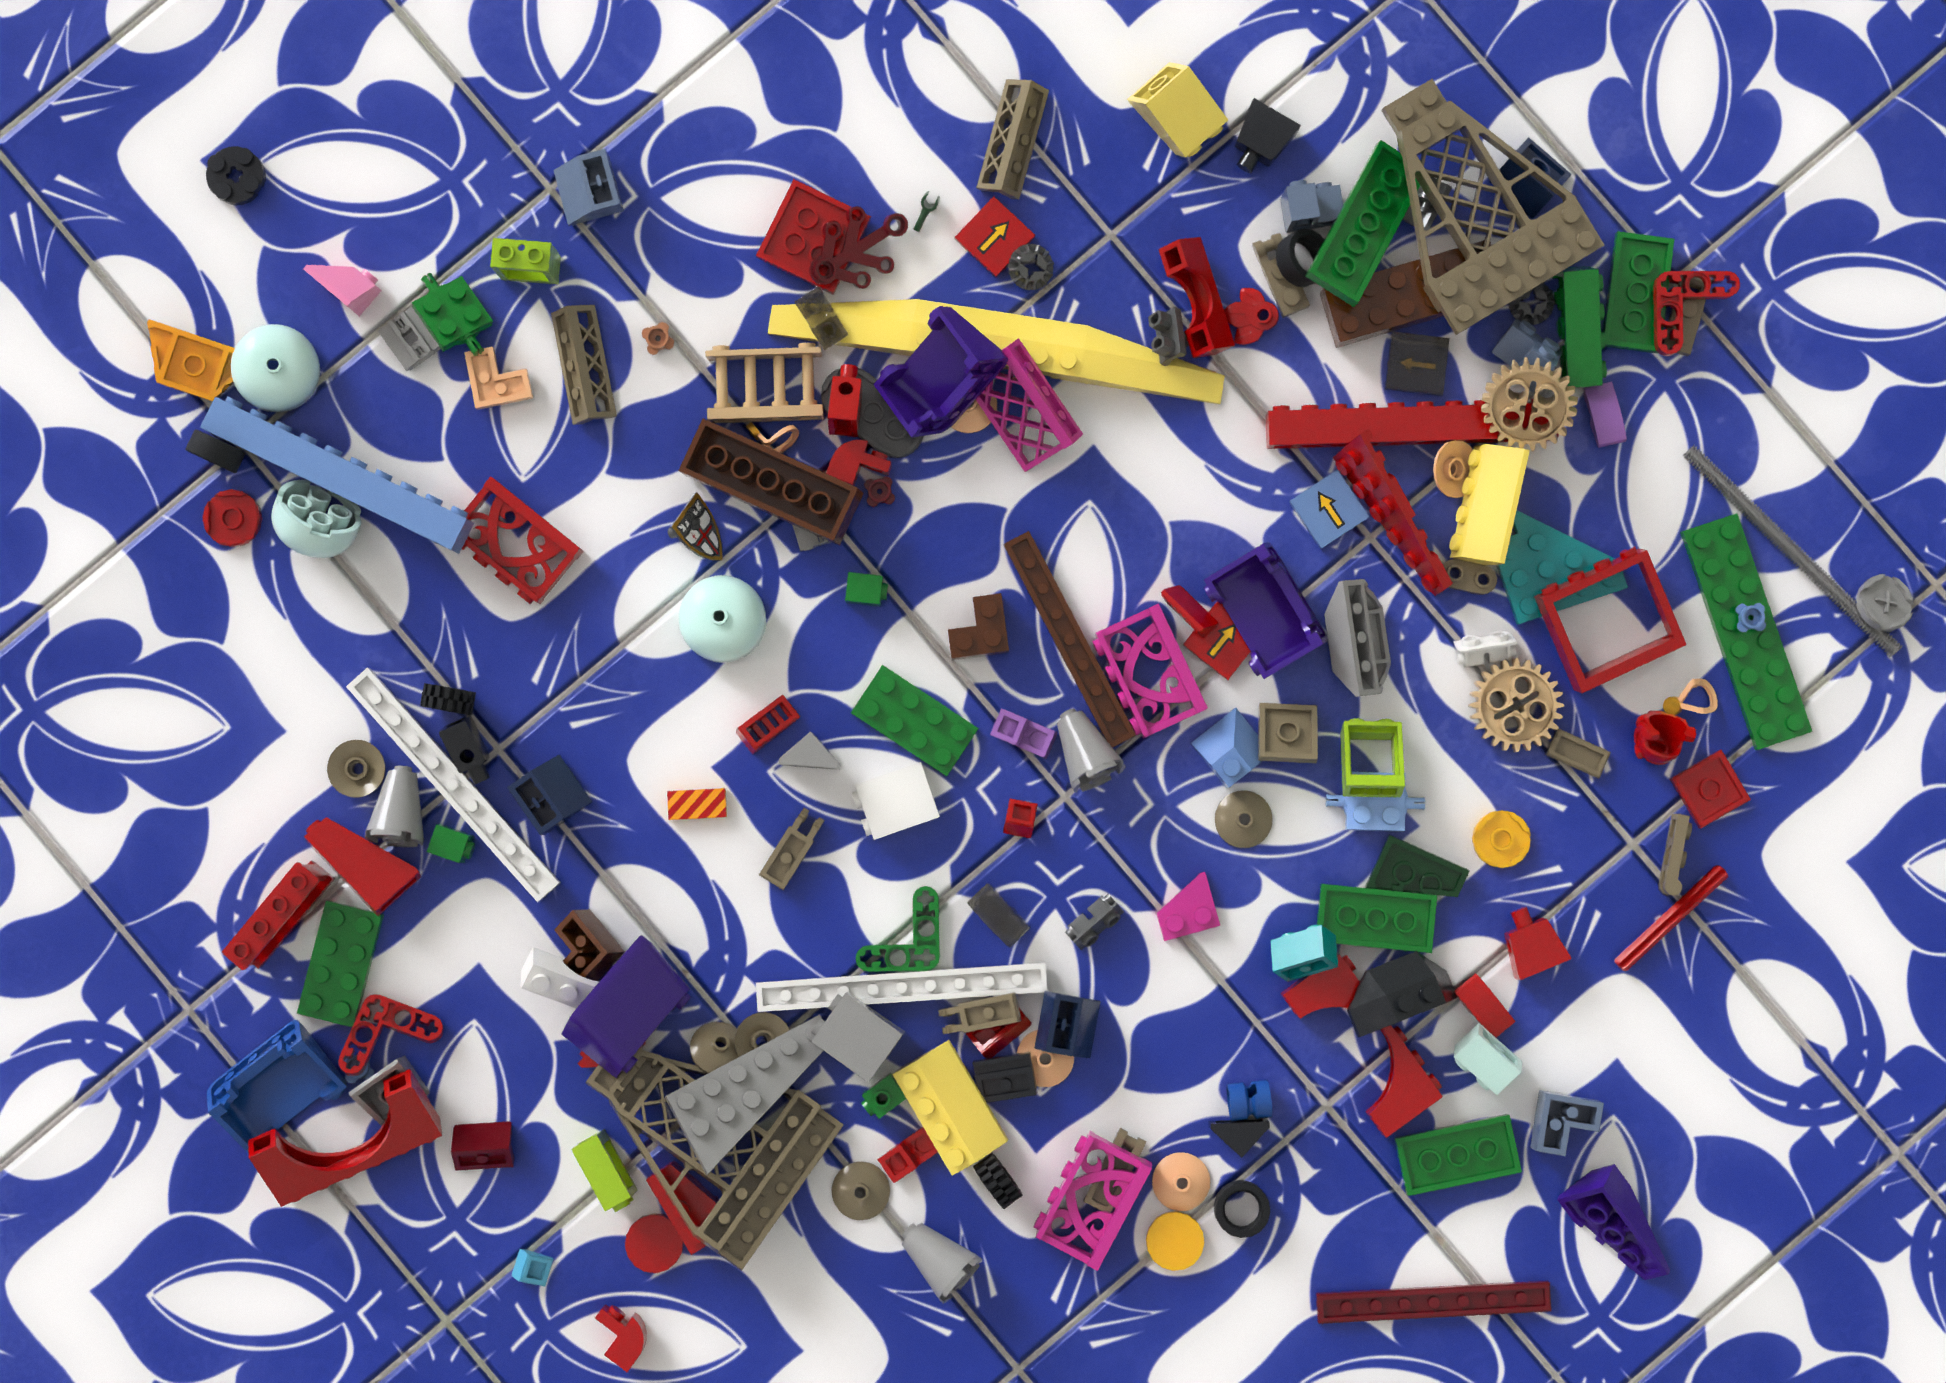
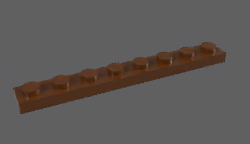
M1027 531L1004 543V548L1104 738L1113 748L1136 736L1030 532Z

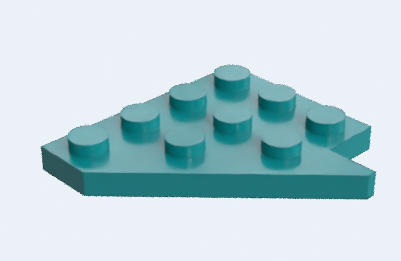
M1517 510L1513 524L1516 534L1510 537L1505 564H1498L1496 566L1516 624L1519 625L1542 617L1534 596L1542 593L1541 589L1546 588V585L1555 582L1560 585L1568 581L1567 576L1581 570L1586 573L1594 569L1593 564L1607 558L1612 561L1615 558ZM1623 571L1554 602L1556 610L1560 611L1628 588Z

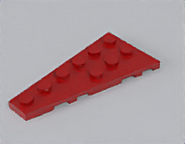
M1368 428L1333 457L1336 468L1351 482L1354 493L1368 505L1371 516L1385 528L1391 543L1399 547L1404 554V560L1407 565L1415 569L1421 577V583L1424 588L1436 596L1451 586L1453 582L1438 555L1433 551H1429L1426 546L1428 536L1424 529L1418 530L1412 518L1416 514L1396 477L1386 472L1384 468V461L1386 459L1381 450L1377 452L1374 450L1369 441L1373 435Z

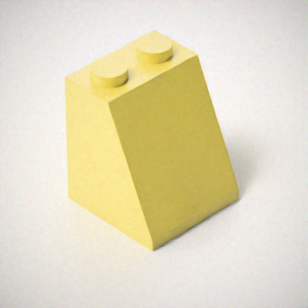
M1169 62L1127 99L1175 155L1185 158L1195 155L1202 148L1201 144L1206 139L1218 135L1223 130L1222 125L1228 121L1191 68L1186 65Z

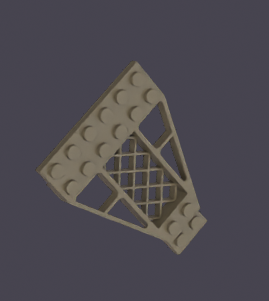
M1433 79L1420 85L1381 110L1396 134L1398 148L1403 158L1425 284L1423 289L1437 312H1442L1455 335H1458L1604 246L1603 241L1575 195L1452 101L1446 102ZM1460 131L1463 137L1454 134ZM1479 136L1523 168L1525 172L1512 180H1506ZM1446 139L1443 152L1430 149ZM1451 141L1465 144L1463 157L1448 154ZM1470 148L1479 162L1467 159ZM1426 155L1441 159L1438 172L1424 168ZM1446 160L1461 164L1458 177L1443 174ZM1466 165L1480 169L1478 182L1463 179ZM1485 173L1493 186L1482 184ZM1529 175H1532L1563 200V203L1534 220L1528 218L1511 189L1512 185ZM1430 177L1437 178L1435 184ZM1415 178L1442 222L1427 231L1424 230ZM1441 180L1456 183L1453 197L1440 194ZM1461 185L1476 188L1473 202L1458 198ZM1481 190L1495 193L1493 207L1478 204ZM1500 198L1508 211L1498 209ZM1446 202L1452 203L1450 209H1449L1448 205L1446 204ZM1456 205L1471 208L1468 222L1455 219ZM1476 209L1491 213L1488 227L1473 223ZM1496 215L1511 218L1508 232L1493 228ZM1515 222H1516V224H1517V226L1519 227V229L1516 230L1515 232H1513V230H1514V225H1515ZM1460 226L1467 228L1466 233L1463 232ZM1442 227H1446L1466 261L1442 276L1434 278L1431 272L1426 237ZM1472 229L1486 233L1483 246L1469 242ZM1491 234L1504 237L1489 247Z
M639 1048L634 1056L638 1061L627 1074L622 1071L617 1078L598 1064L587 1079L586 1084L609 1100L613 1110L692 1235L741 1271L844 1125L821 1109V1105L803 1092L789 1088L783 1095L788 1096L790 1100L771 1128L765 1131L755 1124L748 1131L751 1136L752 1148L736 1150V1146H734L732 1151L725 1156H733L735 1172L719 1175L718 1165H716L714 1173L710 1172L706 1176L701 1164L697 1162L698 1159L695 1157L690 1144V1156L673 1145L688 1142L687 1138L671 1140L669 1124L677 1123L676 1118H667L665 1105L667 1101L664 1099L662 1083L678 1080L679 1087L682 1088L684 1086L683 1083L687 1085L695 1081L685 1072L689 1071L701 1075H706L707 1073L700 1070L696 1065L665 1058L658 1054L646 1052ZM667 1072L673 1076L663 1078ZM658 1085L660 1100L645 1102ZM661 1104L664 1120L647 1123L645 1107ZM640 1108L643 1122L634 1117ZM665 1125L667 1140L650 1127ZM640 1134H644L683 1162L684 1170L672 1186L669 1185L641 1141ZM755 1135L762 1139L758 1146L756 1145ZM753 1152L741 1170H739L737 1155ZM691 1170L697 1172L722 1191L721 1198L700 1227L694 1225L674 1193L681 1180ZM736 1176L730 1185L722 1180V1178Z

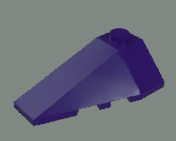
M1615 1164L1591 1170L1559 1195L1558 1202L1573 1222L1579 1227L1585 1225L1596 1234V1241L1601 1245L1607 1243L1618 1253V1259L1641 1278L1648 1280L1669 1274L1668 1264L1632 1187Z

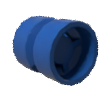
M1268 1080L1252 1081L1249 1086H1246L1243 1082L1226 1085L1231 1122L1248 1120L1250 1115H1253L1255 1119L1272 1117V1101Z

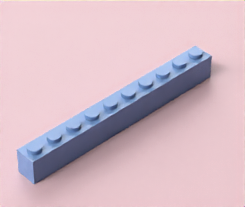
M228 396L225 401L217 397L214 398L200 428L449 550L460 553L474 525V522L466 518L467 512L455 506L448 510L441 506L442 500L428 493L423 498L416 494L418 490L416 487L402 481L400 486L390 482L393 476L379 469L374 474L366 470L368 464L354 457L347 461L341 458L343 452L329 445L322 449L316 446L317 439L305 433H301L300 437L291 433L292 427L278 420L273 425L266 421L267 415L253 408L248 413L241 409L242 403Z

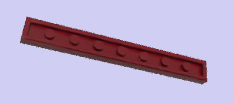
M1548 1280L1316 1293L1318 1324L1552 1311L1550 1282Z

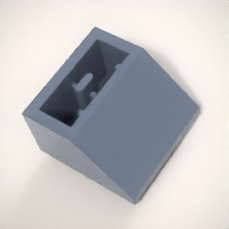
M606 149L576 156L553 170L568 226L624 211L610 157Z

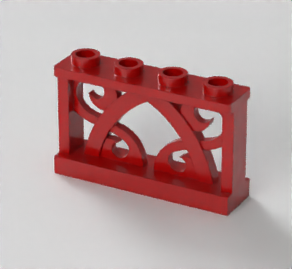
M491 476L464 510L468 513L466 517L468 520L483 519L488 521L487 527L480 525L473 528L479 529L481 536L478 539H472L468 536L462 550L468 547L475 552V555L472 557L485 568L491 565L498 571L494 576L507 586L512 582L520 589L517 594L529 604L533 601L541 604L574 561L584 552ZM494 493L496 497L492 503L489 516L477 512L488 497ZM510 511L515 514L513 523L499 521L500 516L506 519V514ZM529 521L532 526L528 532L527 543L533 555L525 557L503 556L499 544L498 527L508 530L517 529ZM537 536L545 538V544L538 545L543 550L541 552H538L534 545V539ZM488 543L492 558L479 547ZM562 551H566L568 554L552 572L546 561L559 555ZM541 564L545 571V580L539 586H530L526 582L525 576L528 573H533L535 579H537L538 570L534 565ZM504 567L519 568L517 578Z
M310 861L307 865L296 862L223 949L222 954L241 970H246L251 965L258 969L262 968L335 878L314 861Z

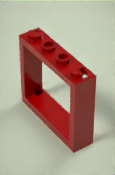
M1635 546L1628 550L1624 549L1619 552L1620 557L1612 561L1609 558L1593 564L1594 569L1586 573L1583 570L1567 576L1568 581L1560 585L1557 582L1546 585V588L1541 589L1542 593L1534 596L1574 691L1584 693L1687 645L1649 553L1645 549H1636ZM1638 564L1668 635L1583 674L1554 602Z

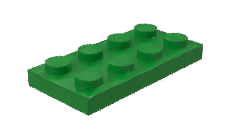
M1620 231L1615 233L1603 327L1606 339L1605 347L1658 354L1654 346L1653 285L1659 275L1671 271L1675 239ZM1668 278L1665 282L1661 283L1662 287H1666L1667 292L1669 288ZM1666 306L1661 309V317H1662L1664 320H1665Z
M884 665L881 666L851 711V714L946 777L979 729Z
M1320 884L1317 925H1323L1335 934L1336 944L1432 953L1437 895Z
M329 900L325 902L296 1014L348 1027L353 1026L360 1010L384 914L377 916L373 911Z
M1509 1114L1394 1137L1407 1196L1522 1172Z

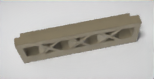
M1006 79L977 183V189L999 192L1010 199H1020L1048 97V89L1032 80ZM1014 88H1021L1018 98L1012 102L1011 98ZM1012 115L1011 124L1004 129L1005 120ZM1004 142V151L997 157V149ZM997 170L995 183H988L990 174Z
M571 305L552 312L551 317L573 425L584 424L593 419L616 417L617 414L595 305ZM577 313H587L589 325L586 329L579 323ZM586 339L593 345L594 354L592 357L584 349ZM591 368L599 373L600 381L598 384H595L590 379L589 371ZM597 395L604 401L606 411L597 412L595 405Z

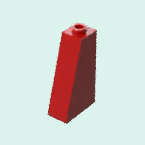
M327 817L322 821L316 820L306 830L307 834L304 836L306 842L377 916L421 878L420 872L416 867Z

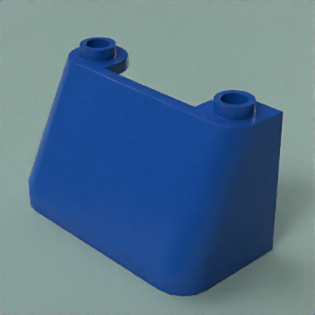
M294 1020L281 1028L209 1086L206 1093L208 1113L249 1154V1139L274 1128L278 1130L319 1097L324 1101L336 1100L344 1093L347 1084L346 1080L307 1029L298 1020Z

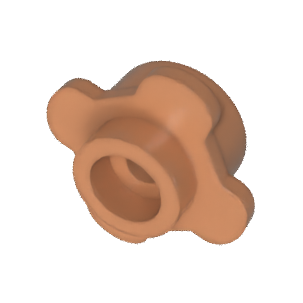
M660 322L656 326L643 329L642 337L646 339L648 344L647 351L650 354L656 355L660 350L665 348L670 350L673 348L674 340L669 336L668 324ZM656 336L661 337L660 341L655 340Z

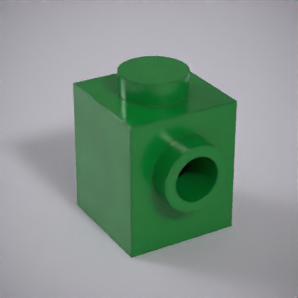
M890 1072L863 1092L862 1097L865 1100L861 1104L870 1116L876 1114L880 1119L903 1102L906 1097Z

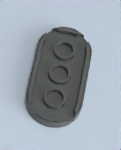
M841 368L829 374L822 385L821 400L827 414L833 376H840ZM858 368L857 378L862 379L858 438L868 441L869 446L890 458H902L912 454L921 445L924 436L911 438L873 385L877 379L863 369Z

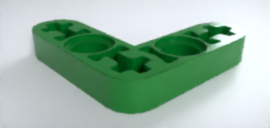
M923 886L913 894V944L863 946L856 954V964L860 969L868 972L927 971L937 966L940 958L939 897L935 889ZM923 891H928L929 896H934V902L929 903V912L935 910V917L929 915L917 917V910L923 912V903L917 901V897L922 896ZM922 920H930L934 924L935 930L932 935L925 937L918 932V924ZM880 949H886L885 963L887 967H880L881 961H873L872 966L868 967L866 962L860 959L861 956L866 954V950H871L872 955L877 956L881 955ZM899 949L906 954V961L903 965L894 966L890 962L889 956L893 950ZM909 949H916L914 955H921L924 949H929L930 954H935V960H930V965L927 966L924 965L923 960H914L916 966H909L911 960Z

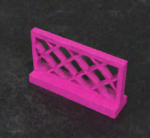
M1018 338L1002 349L1008 358V375L999 373L995 377L1007 381L1005 394L993 391L992 381L978 396L976 401L1024 472L1060 450L1075 443L1083 433ZM1012 383L1023 387L1025 390L1024 399L1011 396ZM991 397L1004 400L1003 413L992 408L990 405ZM1010 402L1023 405L1021 418L1008 414ZM1029 407L1039 411L1041 414L1040 423L1027 420ZM1007 421L1020 424L1019 436L1008 432L1006 429ZM1026 426L1039 429L1038 442L1024 438ZM1045 431L1054 433L1060 443L1056 446L1044 444ZM1023 444L1037 448L1035 459L1030 462L1022 452Z

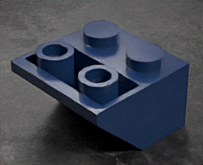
M560 755L531 770L507 787L540 835L548 834L592 803V800Z
M1045 991L1034 1048L1061 1055L1090 1058L1101 1001Z

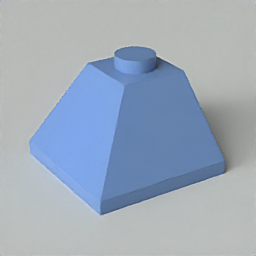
M1234 708L1191 742V745L1225 788H1230L1262 762L1258 761V735L1237 708Z

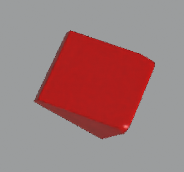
M1010 798L1003 833L1031 838L1038 804Z

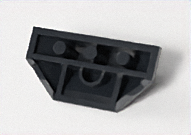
M1415 951L1365 971L1347 1012L1359 1038L1443 1005L1458 997L1454 993L1455 990L1447 971Z

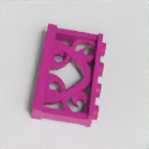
M1159 603L1095 633L1096 640L1092 641L1099 657L1104 655L1109 664L1104 668L1111 683L1116 681L1121 692L1117 693L1123 709L1129 707L1133 716L1132 719H1129V722L1136 735L1141 734L1144 739L1208 709ZM1148 617L1152 621V624L1139 637L1127 628ZM1118 633L1126 634L1134 641L1132 647L1127 642H1119L1123 645L1121 653L1114 652L1110 646L1111 638ZM1148 642L1152 648L1154 642H1159L1162 649L1160 653L1154 654L1145 647V644ZM1141 651L1152 660L1164 661L1170 659L1172 666L1167 668L1161 677L1160 692L1148 689L1133 680L1135 663ZM1116 661H1125L1123 676ZM1169 677H1174L1178 680V686L1173 688L1169 685L1171 693H1167L1166 680ZM1130 691L1140 697H1143L1137 703V705L1135 704ZM1157 702L1163 703L1164 713L1160 721L1151 723L1144 719L1142 711L1145 706H1150L1154 714L1158 707ZM1190 702L1191 709L1169 718V703Z
M1089 1131L1087 1137L1081 1135L1074 1148V1151L1078 1153L1073 1163L1067 1161L1060 1175L1064 1178L1060 1188L1054 1186L1047 1199V1202L1051 1204L1046 1214L1040 1212L1033 1227L1037 1229L1035 1238L1056 1247L1098 1271L1152 1170V1162L1140 1158ZM1096 1149L1103 1150L1108 1156V1168L1102 1169V1162L1098 1156L1096 1164H1089L1087 1162L1088 1154ZM1115 1156L1135 1166V1171L1114 1169ZM1080 1165H1081V1168L1083 1169V1171H1084L1086 1174H1083V1175H1081V1176H1079V1177H1076V1178L1074 1179V1177H1075V1175H1076V1173H1077V1171H1078V1169H1079V1167H1080ZM1110 1180H1115L1113 1188L1115 1186L1122 1188V1192L1119 1195H1112L1110 1193ZM1104 1181V1195L1109 1204L1114 1207L1113 1212L1096 1211L1086 1216L1083 1220L1076 1201V1191L1086 1185ZM1066 1195L1067 1209L1058 1208L1063 1197ZM1062 1217L1065 1220V1224L1060 1228L1067 1229L1073 1224L1075 1230L1069 1235L1058 1236L1053 1232L1051 1225L1054 1219ZM1097 1218L1101 1219L1104 1223L1102 1229L1099 1230L1095 1229L1094 1223L1090 1229L1087 1227L1092 1220ZM1080 1235L1093 1250L1089 1253L1070 1242Z

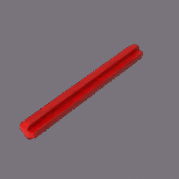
M1718 865L1713 867L1615 958L1616 965L1622 971H1628L1728 878V873L1724 868Z

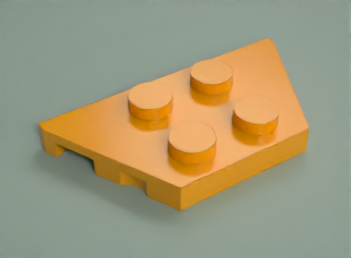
M148 319L147 326L150 334L156 383L212 402L215 397L218 398L234 383L231 375V358L235 348Z

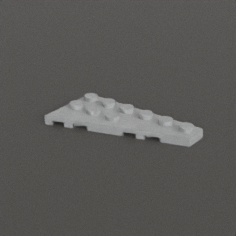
M820 1015L665 1096L671 1111L706 1176L824 1051L811 1042L815 1036L811 1031L821 1019Z

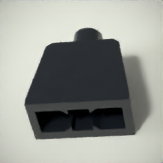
M1254 98L1235 144V147L1243 152L1237 166L1247 173H1252L1258 161L1269 167L1294 139L1301 125Z
M468 715L444 726L439 731V735L458 772L462 773L468 770L474 785L490 778L484 762L490 756L472 716ZM464 750H471L474 753V757H467Z

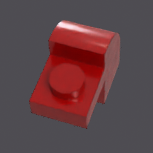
M852 440L842 444L834 452L826 474L855 486L861 467L889 476L892 462L888 461V456L881 452L872 450L871 454H868V441Z
M605 1304L595 1319L615 1333L617 1338L605 1352L604 1356L628 1372L646 1345V1326L636 1312L628 1322L624 1319L626 1315L622 1310L614 1305L609 1307Z

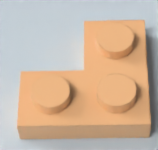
M493 347L484 348V351L481 354L478 353V356H473L471 351L464 352L474 404L477 410L533 399L527 369L499 374Z

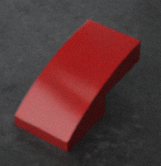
M1476 973L1454 991L1468 1012L1496 1038L1516 1022Z
M921 1127L877 1160L893 1183H895L938 1153L924 1127Z

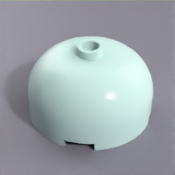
M270 324L255 328L241 338L232 354L231 375L238 392L251 405L267 412H283L298 408L313 395L320 379V364L313 345L303 334L288 326ZM270 360L278 361V368L275 370L269 369L268 362Z
M294 480L281 486L271 514L272 525L279 539L295 552L313 558H329L346 551L356 539L362 524L360 518L361 509L357 504L333 492L310 485L308 480ZM331 496L337 498L343 504V506L338 504L331 505L326 514Z
M717 575L699 581L687 592L679 610V627L685 642L696 654L713 662L725 663L746 657L759 645L766 629V612L760 596L749 584L732 576ZM724 612V619L717 622L714 619L715 613Z

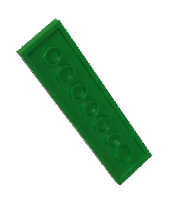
M1736 513L1680 532L1754 749L1759 750L1813 732L1738 514ZM1755 603H1761L1765 607V629L1762 631L1750 629L1746 632H1740L1737 629L1739 618L1735 611L1736 607L1739 604L1751 606ZM1749 615L1748 619L1753 620V616Z

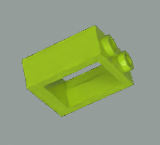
M493 238L490 267L501 280L559 285L561 256L551 242ZM520 245L525 246V249L523 251H520L518 249Z
M1360 718L1344 721L1340 732L1343 796L1401 797L1405 787L1402 722H1394L1391 719L1365 721ZM1350 739L1391 740L1393 775L1352 774Z
M605 1129L578 1143L571 1149L604 1211L613 1208L614 1212H617L634 1200L632 1196L638 1189Z

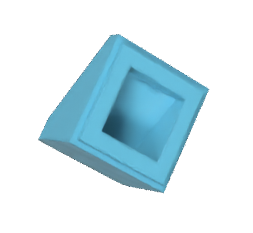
M520 1249L512 1277L519 1282L546 1286L554 1258L526 1249Z

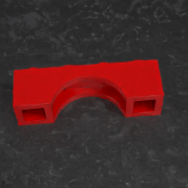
M1201 237L1178 239L1158 249L1167 277L1178 282L1190 300L1192 319L1189 327L1184 332L1192 357L1212 356L1234 347L1235 343Z

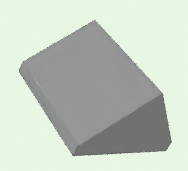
M811 731L779 758V765L840 770V763Z
M406 1056L397 1058L351 1090L349 1095L382 1126L389 1110L384 1096L383 1080L411 1069L425 1094L428 1095L430 1092Z

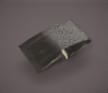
M819 286L794 302L824 351L849 335Z
M989 883L967 902L980 919L1010 948L1031 928L1014 907L1009 906Z

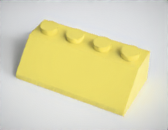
M1483 444L1475 446L1471 451L1468 459V465L1470 466L1469 474L1462 486L1463 501L1456 513V522H1458L1456 532L1451 537L1449 544L1451 550L1450 558L1485 566L1505 564L1530 450Z
M950 1040L907 1063L892 1074L952 1176L978 1162L1008 1141L1003 1129Z

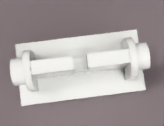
M1495 631L1490 636L1484 637L1470 635L1463 637L1462 640L1453 641L1460 653L1456 655L1458 665H1464V667L1485 664V653H1488L1490 663L1511 660V657L1516 656L1514 645H1517V641L1510 632L1507 633L1506 631Z

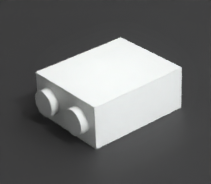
M921 762L856 784L857 791L852 792L857 809L863 807L866 816L865 819L861 820L866 836L872 835L874 840L940 817Z

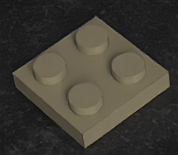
M1259 703L1258 761L1316 763L1318 760L1317 705Z

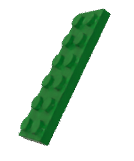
M1382 140L1375 145L1305 277L1352 307L1359 303L1410 206L1403 158L1399 151ZM1415 178V180H1416V186H1417V191H1418V189H1419V187H1420V184L1418 183L1417 179Z

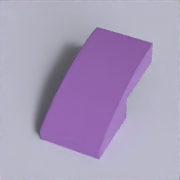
M1608 382L1600 386L1585 387L1583 396L1591 416L1590 426L1598 448L1626 442L1624 422L1613 383Z
M1002 708L990 733L993 737L1047 759L1058 734L1054 730Z

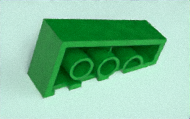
M1587 266L1568 267L1552 277V279H1558L1559 286L1557 291L1554 292L1555 305L1561 311V316L1558 317L1556 322L1559 339L1564 340V345L1559 346V350L1562 352L1560 357L1561 378L1565 376L1570 377V382L1567 386L1603 385V378H1606L1607 375L1606 362L1602 361V349H1605L1606 339L1604 332H1601L1600 320H1604L1605 316L1604 305L1600 303L1599 291H1603V276L1599 274V269Z

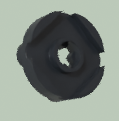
M231 146L218 151L208 159L206 170L207 184L211 192L220 200L231 205H244L253 201L258 196L257 193L261 190V187H264L266 181L265 168L261 160L249 149ZM234 169L243 172L237 183L233 179H229V175Z

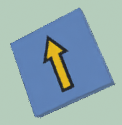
M1338 469L1289 501L1320 549L1369 518V515Z

